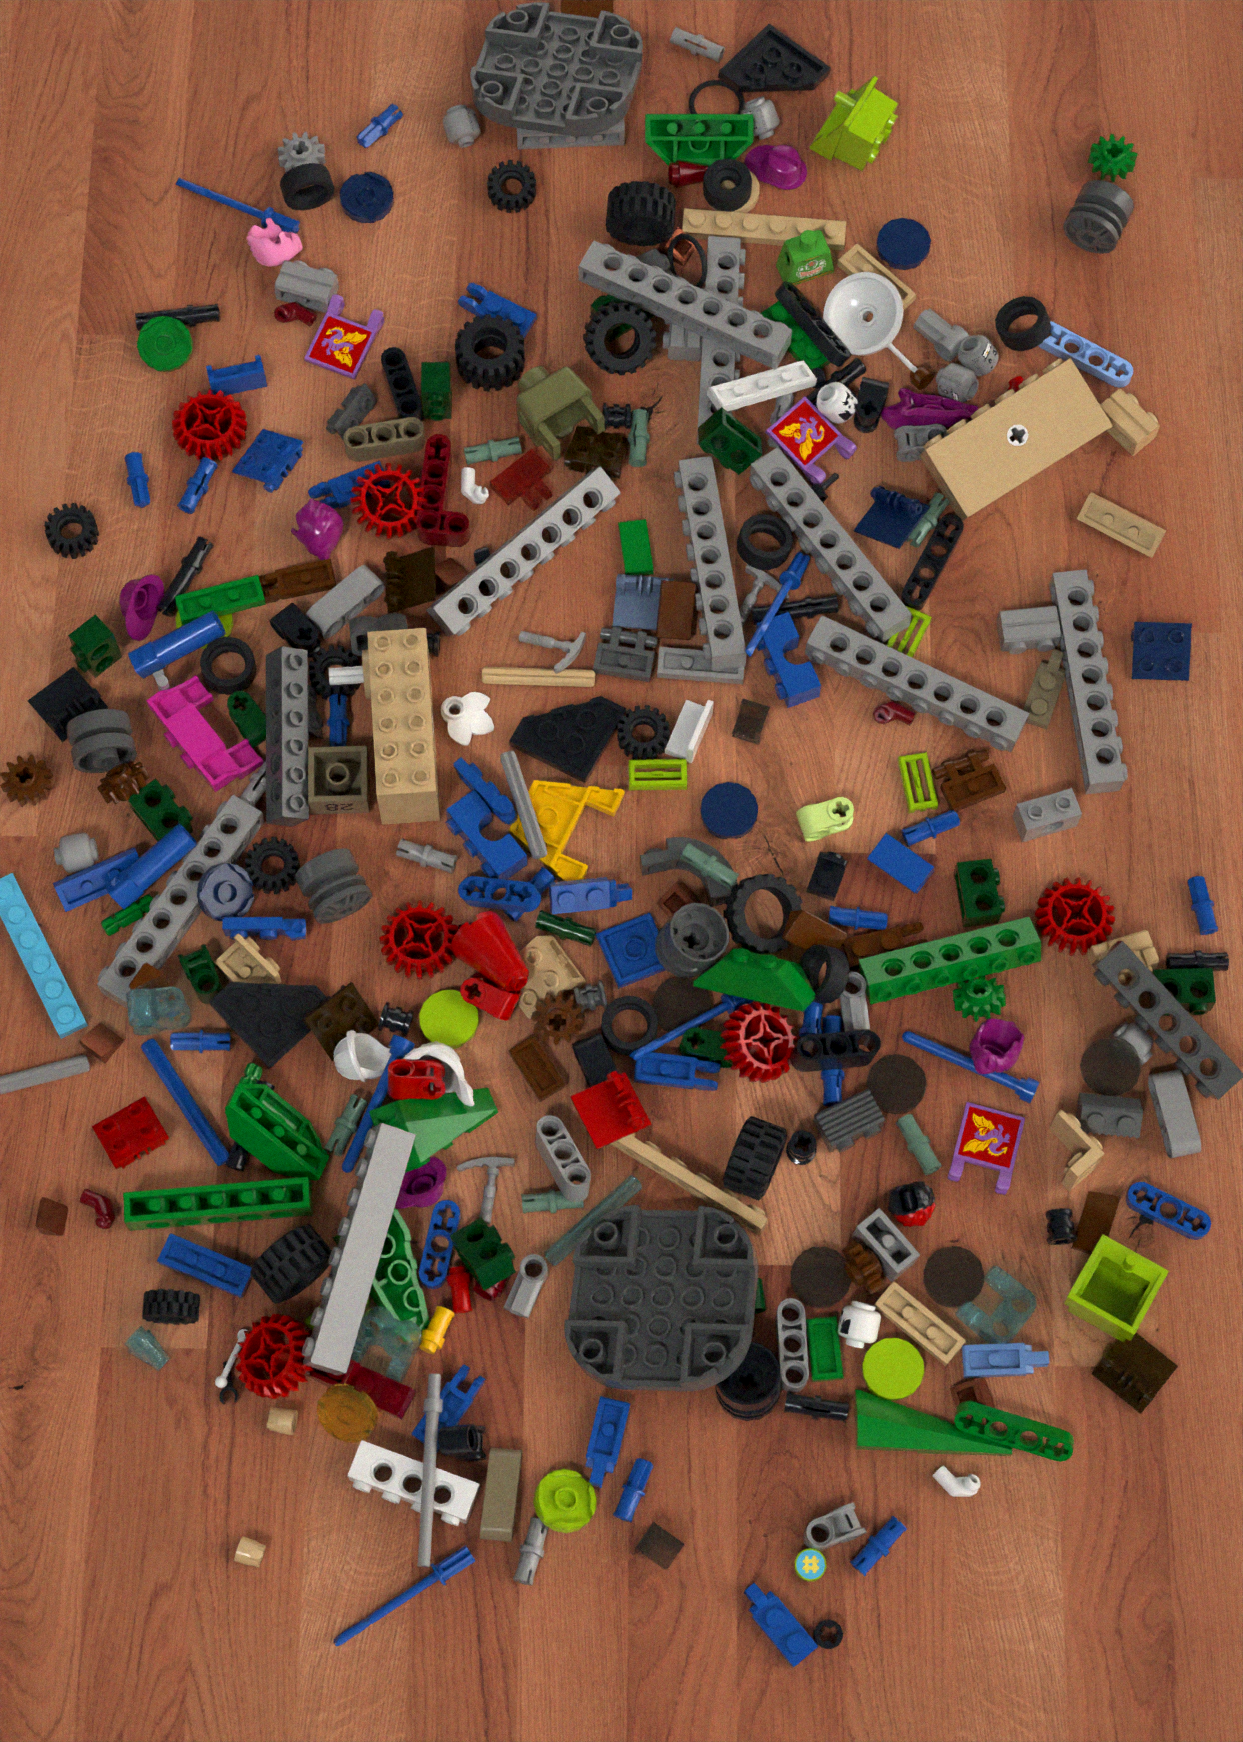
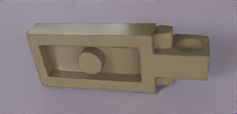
M1053 649L1049 663L1041 662L1040 667L1037 668L1023 709L1030 713L1026 723L1047 730L1065 678L1066 670L1059 668L1064 652Z

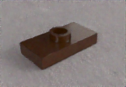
M534 1035L508 1050V1054L539 1102L565 1088L564 1081Z

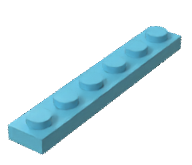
M13 873L0 878V917L59 1037L62 1039L87 1027L88 1024Z

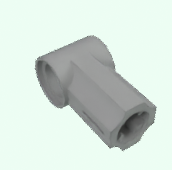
M925 309L919 315L913 327L934 344L938 355L948 362L957 356L962 341L969 337L962 327L958 325L951 326L931 309Z
M849 972L847 983L855 984L859 992L850 994L844 989L838 998L840 1001L843 1031L870 1030L865 994V978L857 972Z
M531 1254L523 1258L504 1309L529 1319L543 1283H545L549 1274L547 1263L543 1257ZM536 1263L542 1266V1273L538 1277H529L526 1274V1269L529 1265Z

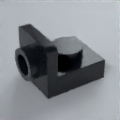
M819 852L806 892L834 902L846 870L847 861L835 852Z

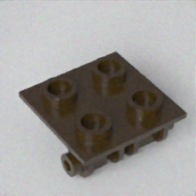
M577 426L564 456V466L569 467L571 471L583 473L586 465L585 474L590 471L591 466L594 468L601 466L612 481L614 478L619 479L621 474L620 467L630 442H628V438L618 434L605 432L597 434L592 428Z
M434 547L398 557L397 552L394 551L386 553V556L383 558L385 570L387 571L383 574L384 579H386L384 581L386 593L384 602L387 603L389 614L436 600Z
M352 982L347 986L342 985L341 989L333 994L332 997L327 996L326 1002L321 1001L319 1007H316L310 1013L306 1012V1017L302 1019L305 1026L311 1029L332 1062L334 1061L335 1047L342 1039L347 1037L348 1031L354 1030L356 1033L369 1034L379 1025Z
M1135 1333L1131 1341L1127 1339L1123 1342L1118 1340L1091 1374L1141 1414L1178 1366L1138 1333Z

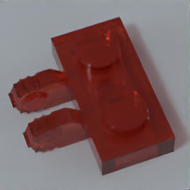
M530 449L489 482L490 488L507 505H510L521 496L524 503L534 511L539 507V503L528 491L532 486L546 500L553 496L548 486L541 480L550 473V466L533 449Z

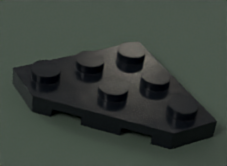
M768 24L719 70L718 78L737 92L814 90L830 74L831 67Z
M599 696L590 699L589 702L555 708L551 712L534 716L533 714L522 718L511 736L509 745L586 783L615 734L621 716L626 715L627 709Z
M230 982L208 1004L270 1069L311 1031V1029L305 1026L302 1019L306 1017V1012L310 1013L320 1006L319 1003L321 1001L326 1002L327 998L316 985Z

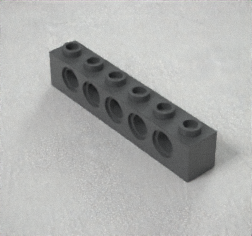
M281 646L266 655V824L293 827L309 820L308 651Z
M1117 941L1092 964V967L1096 970L1093 973L1095 978L1104 987L1109 984L1116 992L1113 996L1124 1009L1130 1007L1137 1015L1134 1018L1135 1022L1145 1032L1148 1029L1153 1032L1157 1037L1154 1040L1156 1045L1165 1054L1169 1051L1177 1059L1174 1063L1185 1076L1189 1074L1193 1076L1198 1082L1194 1086L1206 1099L1211 1096L1213 1099L1219 1100L1243 1078V1072L1123 941ZM1123 969H1128L1132 975L1131 982L1126 986L1121 985L1118 981V974ZM1144 991L1149 992L1152 996V1003L1147 1008H1142L1138 1002L1140 994ZM1167 1013L1172 1018V1025L1168 1030L1164 1031L1159 1026V1019L1163 1014ZM1184 1036H1189L1193 1043L1190 1051L1183 1053L1180 1050L1179 1042ZM1209 1058L1213 1064L1212 1071L1207 1075H1203L1200 1071V1063L1202 1060Z

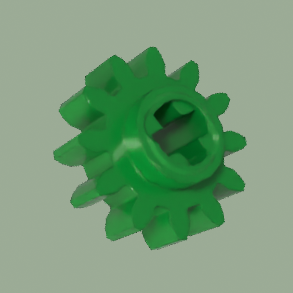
M1113 134L1110 135L1109 141H1106L1102 136L1099 137L1098 144H1092L1088 163L1093 164L1092 173L1101 171L1100 179L1103 180L1106 175H1109L1112 182H1115L1117 175L1122 179H1126L1127 173L1133 172L1137 153L1132 152L1134 144L1129 143L1125 145L1124 136L1119 141L1115 140Z
M981 976L979 979L968 980V983L958 982V989L953 990L954 1010H962V1018H967L969 1015L973 1016L974 1022H977L979 1017H984L986 1020L991 1019V1013L1000 1015L1001 1007L1006 1006L1004 985H997L996 978L987 981L985 976Z

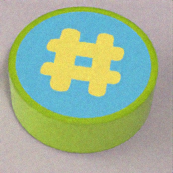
M808 1548L802 1550L794 1562L795 1572L800 1579L806 1582L817 1581L826 1571V1559L816 1549Z

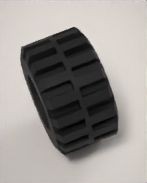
M631 181L630 183L625 182L620 184V186H615L608 195L606 230L610 233L611 237L618 239L619 242L632 246L645 247L664 243L665 240L671 238L674 232L676 199L672 192H668L667 188L661 187L656 183Z
M622 301L620 303L609 302L608 306L604 307L601 305L598 307L599 311L595 314L592 312L589 316L591 318L590 322H586L584 327L586 333L583 334V340L586 344V352L594 363L602 370H606L607 373H617L621 376L625 375L626 372L631 374L637 372L636 368H643L646 365L644 362L647 358H652V348L655 349L656 342L654 341L656 333L652 327L651 320L636 306ZM617 323H627L634 329L635 333L632 346L623 353L614 354L609 352L604 344L606 332Z
M484 314L485 318L474 317L473 323L467 321L464 324V330L460 329L458 331V339H455L456 366L460 376L463 375V380L467 384L472 382L473 388L478 390L479 387H483V390L490 392V388L500 391L503 385L507 388L511 386L512 379L517 381L520 377V372L524 370L523 335H520L518 326L513 327L511 320L503 321L500 315L491 318V314ZM485 347H496L504 351L501 356L495 359H484L476 355L479 350Z
M750 1116L745 1121L730 1155L723 1178L724 1187L759 1201L765 1195L779 1163L787 1138L786 1129Z
M312 1225L300 1226L291 1230L267 1248L254 1263L250 1274L273 1303L284 1302L302 1292L329 1267V1258L332 1250Z

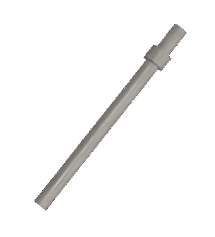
M440 1374L428 1375V1392L423 1406V1412L426 1413L418 1567H430L438 1420L439 1414L442 1413L443 1400L440 1399Z

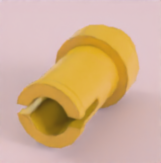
M442 1306L436 1307V1311L427 1329H424L419 1337L421 1341L419 1348L429 1354H435L437 1349L442 1348L445 1342L443 1337L455 1315L451 1310Z

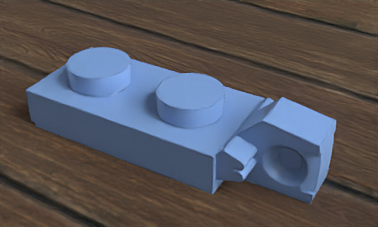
M1025 1343L962 1345L961 1347L964 1378L1026 1376V1374L1034 1373L1033 1368L1048 1367L1049 1364L1048 1351L1032 1352V1345H1025Z

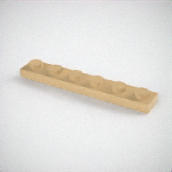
M684 208L682 231L693 236L695 239L708 240V236L741 238L743 243L783 246L786 240L800 236L805 230H821L829 249L844 251L846 221Z
M635 1133L610 1144L715 1209L727 1213L735 1221L756 1234L761 1235L767 1226L768 1218L764 1217L765 1212L753 1204L746 1206L738 1201L739 1197L734 1192L723 1188V1190L718 1189L712 1185L713 1181L700 1172L695 1175L686 1169L687 1165L676 1157L667 1158L660 1153L661 1149L649 1141L643 1143L636 1139Z

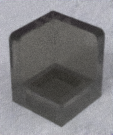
M742 699L732 737L760 745L768 722L770 707Z
M653 1522L635 1547V1552L644 1559L647 1557L662 1569L667 1570L677 1555L684 1549L685 1544Z

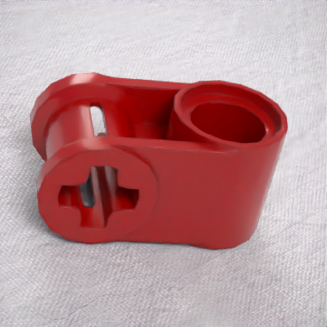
M479 972L472 974L470 978L466 979L460 988L461 996L467 1003L486 1011L497 1019L505 1021L511 1019L522 993L521 990L506 991ZM475 983L479 985L478 990L480 992L476 991L477 986L475 985Z
M397 1059L392 1061L388 1065L389 1095L399 1100H433L442 1097L446 1090L445 1082L443 1081L446 1073L445 1065L435 1059ZM431 1068H433V1076H430ZM430 1083H433V1091L430 1090Z

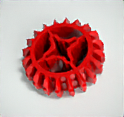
M209 388L205 395H202L198 390L197 397L193 398L188 395L186 398L187 403L179 402V410L174 411V420L171 425L174 430V440L178 441V447L181 450H185L188 457L195 454L196 459L200 461L204 456L211 460L217 456L222 461V454L226 453L232 457V448L240 449V441L245 440V431L248 429L247 417L239 401L234 402L231 394L224 397V393L220 389L216 395H213V391ZM197 417L198 420L192 425L193 428L188 430L192 420ZM232 421L227 432L222 435V430L227 427V423Z
M386 463L385 471H382L381 466L376 464L374 466L375 474L371 470L366 469L364 474L367 480L359 476L356 482L361 487H352L351 492L357 496L351 497L350 503L359 505L352 509V514H362L358 518L357 524L361 525L367 522L365 532L369 533L372 528L377 529L375 532V537L377 538L380 537L382 531H386V539L388 540L392 537V531H395L396 536L401 538L403 536L402 528L406 532L411 533L413 528L410 523L416 525L417 510H424L418 506V501L427 502L426 498L418 497L420 492H424V488H415L420 482L419 477L410 480L412 471L408 469L405 474L400 473L402 470V465L400 464L397 465L395 471H391V463ZM384 480L397 482L388 489L382 488L379 485L377 487L373 485ZM403 488L407 490L411 498L410 511L405 508V504L399 498ZM367 491L372 494V498L378 504L373 515L366 505L365 495ZM395 492L393 500L395 505L390 503L382 510L384 499L381 498L387 499ZM389 513L395 514L398 517L400 515L404 517L395 522L380 520Z
M1067 877L1064 878L1062 885L1056 881L1052 884V890L1049 888L1044 890V897L1039 898L1037 902L1040 908L1035 910L1034 915L1040 918L1035 923L1036 927L1044 928L1040 933L1041 938L1050 937L1047 943L1048 947L1057 943L1059 945L1057 950L1059 953H1062L1064 948H1068L1069 955L1073 956L1076 949H1078L1083 956L1086 955L1088 948L1090 949L1091 946L1107 941L1106 936H1110L1113 931L1110 925H1113L1115 922V917L1110 915L1114 912V906L1106 905L1110 900L1109 895L1100 896L1101 886L1094 890L1091 888V880H1088L1086 885H1082L1081 879L1078 877L1075 879L1074 884H1072ZM1068 898H1078L1081 901L1073 902ZM1052 906L1058 910L1057 914L1062 918V923L1059 927L1053 919ZM1090 906L1097 915V926L1092 923L1093 919L1088 915L1087 911ZM1082 910L1079 919L1077 917L1076 920L1072 919L1068 923L1071 914L1073 916L1074 913L1078 914ZM1071 931H1077L1082 935L1076 936L1068 933Z
M419 900L416 908H412L411 903L407 902L406 911L403 912L401 908L396 907L395 913L397 917L387 916L389 925H382L381 930L385 935L380 936L379 941L380 944L385 945L381 948V953L388 956L386 963L388 965L395 964L394 971L396 973L401 972L405 968L406 978H410L412 973L416 972L417 979L421 980L423 972H427L429 978L434 977L433 969L436 968L440 973H443L445 971L443 963L448 965L453 963V959L450 956L454 955L451 942L458 931V926L452 924L453 917L451 914L444 916L445 909L443 907L434 911L435 905L431 901L427 908H423V902ZM415 921H427L430 923L420 926ZM405 928L408 937L402 941L403 945L397 948L395 945L396 938L399 932ZM442 932L444 935L443 944L435 953L431 944L437 939V935ZM414 934L416 937L421 936V940L424 937L426 946L423 943L419 944L418 941L415 943ZM420 954L425 959H412L409 957Z
M752 1002L748 1005L744 1004L731 1012L729 1015L730 1019L722 1024L726 1031H723L719 1036L725 1039L726 1043H723L720 1048L727 1049L728 1053L724 1060H731L733 1063L730 1070L735 1071L739 1069V1077H748L749 1082L759 1081L760 1083H766L770 1080L779 1079L782 1074L790 1070V1055L795 1047L793 1042L797 1040L798 1036L791 1033L795 1025H788L786 1023L788 1015H779L780 1007L771 1008L770 1004H760L759 1002Z
M272 1314L271 1317L262 1316L261 1323L257 1321L252 1322V1331H243L246 1339L245 1341L237 1342L242 1349L240 1353L235 1354L237 1359L241 1360L235 1368L242 1372L238 1379L246 1383L245 1388L256 1393L257 1396L278 1399L279 1396L289 1397L290 1391H299L298 1382H308L305 1373L306 1371H313V1369L303 1364L305 1356L302 1355V1348L306 1338L311 1337L312 1334L309 1330L305 1329V1325L302 1322L294 1320V1317L288 1315ZM285 1333L289 1340L288 1344L281 1340L280 1334ZM266 1368V1372H268L270 1375V1379L268 1380L264 1377L262 1373V1369Z

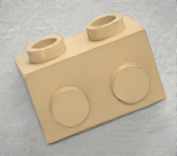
M238 933L234 937L235 943L214 961L215 966L231 982L280 984L282 982L278 973L281 970L280 967L269 956L264 959L258 953L260 950L259 946L249 936L244 939Z

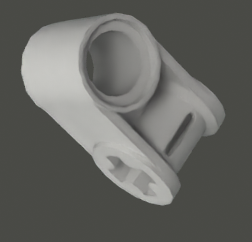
M940 424L902 426L894 431V438L898 442L897 460L901 462L922 460L919 455L924 451L923 445L939 434L942 438L948 436L947 429Z
M855 1503L839 1507L811 1521L803 1533L805 1545L808 1548L823 1551L839 1543L842 1544L866 1534V1529L861 1527L855 1514ZM815 1527L822 1528L826 1532V1541L820 1543L813 1540L811 1529Z

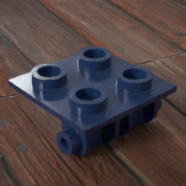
M883 486L873 487L870 495L874 503L856 526L854 532L900 549L929 510L930 505L919 502L915 498H908L897 491L887 490Z
M1134 622V630H1131V641H1133L1132 679L1189 681L1192 623Z

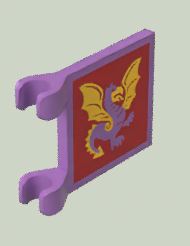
M334 294L304 360L355 380L385 319L383 312L375 309L370 315L367 327L342 318L339 315L342 313L345 303L342 296Z
M805 396L765 432L804 472L812 485L821 484L826 478V473L814 465V463L831 447L835 445L844 459H849L857 449V446L851 440L844 437Z
M967 1102L948 1179L958 1182L963 1172L964 1163H971L1000 1171L995 1192L1006 1195L1011 1182L1025 1117Z

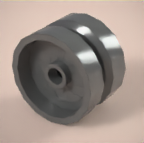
M99 709L86 712L73 718L66 726L69 743L73 746L71 756L76 770L85 773H105L119 764H128L137 757L133 737L130 736L132 733L128 713L122 710Z

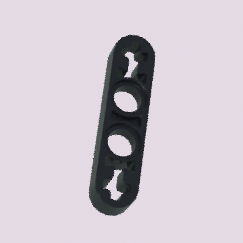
M784 281L775 291L778 301L828 361L836 366H842L851 355L848 348L800 290L793 284Z
M949 514L940 519L903 588L901 601L905 606L917 611L925 606L962 536L964 524L957 515ZM950 524L954 525L955 529L951 531L948 540L943 538L946 527H949ZM942 546L946 550V554L942 557H936L931 553V548ZM923 568H928L933 571L934 577L930 580H925L919 576L918 572ZM918 585L921 587L918 598L914 601L909 600L910 595L914 594Z

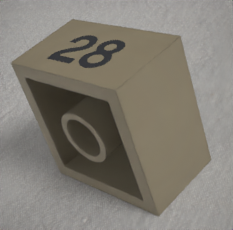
M367 746L308 747V804L311 814L370 813L369 754Z

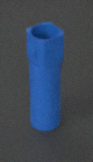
M212 610L172 632L129 652L128 656L136 673L144 679L152 673L165 668L170 663L224 636L226 633L219 617Z
M178 824L132 865L124 869L105 885L108 894L125 910L145 893L144 891L195 848L198 845L196 840L181 824Z

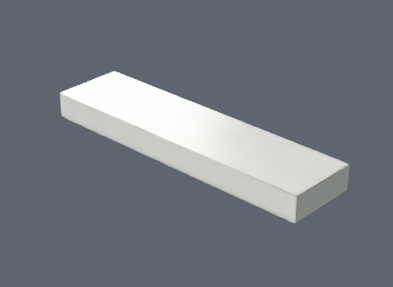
M804 360L778 367L776 370H767L709 387L707 396L717 410L722 407L728 412L816 385L817 378Z

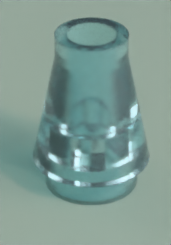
M142 1326L124 1343L129 1349L128 1353L150 1365L157 1372L171 1359L150 1329L146 1331Z

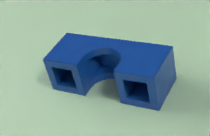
M789 612L775 616L756 647L758 651H763L766 658L764 659L765 669L769 676H774L777 683L774 684L776 694L779 700L784 699L787 708L818 698L821 690V684L811 661L795 665L789 663L783 656L786 652L798 648L799 634ZM758 622V623H757V625H756V630H757V628H758V626L760 625L761 622Z
M475 790L446 809L447 821L445 823L454 836L458 834L465 841L463 843L465 850L472 858L477 856L482 863L480 867L488 878L507 880L528 865L527 854L510 833L496 841H490L482 837L480 834L482 829L493 822L492 811Z

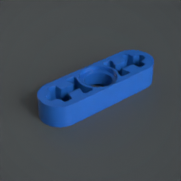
M470 876L465 878L458 887L460 897L466 904L474 907L531 912L541 902V894L529 882ZM475 887H477L480 892L474 891ZM500 888L506 889V894L502 899L493 900V894L496 890ZM530 893L531 897L525 898L524 902L520 899V897H526Z
M1134 1183L1126 1193L1125 1199L1130 1209L1189 1239H1202L1211 1228L1210 1217L1204 1211L1148 1183ZM1141 1190L1145 1192V1199L1153 1202L1155 1197H1157L1159 1200L1155 1204L1153 1211H1151L1149 1208L1152 1203L1145 1200L1141 1204L1137 1203V1197L1133 1193L1138 1194ZM1164 1203L1172 1204L1176 1208V1216L1172 1219L1163 1217L1160 1213V1206ZM1183 1211H1185L1187 1215L1184 1218L1189 1221H1194L1195 1218L1201 1220L1200 1226L1203 1229L1199 1228L1195 1232L1191 1229L1192 1224L1184 1220L1181 1225L1177 1224V1222L1181 1218Z
M450 1200L440 1201L435 1205L432 1212L419 1268L420 1281L428 1289L442 1287L446 1282V1276H448L454 1245L449 1236L451 1234L441 1229L443 1220L442 1216L438 1214L439 1212L444 1213L446 1208H450L451 1214L455 1215V1217L448 1219L447 1230H452L451 1234L458 1231L461 1219L460 1209L456 1203ZM436 1237L446 1238L449 1242L448 1248L441 1253L435 1252L431 1248L433 1239ZM428 1256L437 1260L446 1259L445 1263L438 1261L437 1271L442 1275L441 1277H435L434 1282L429 1281L428 1275L425 1274L426 1271H431L433 1266V1259L427 1260Z

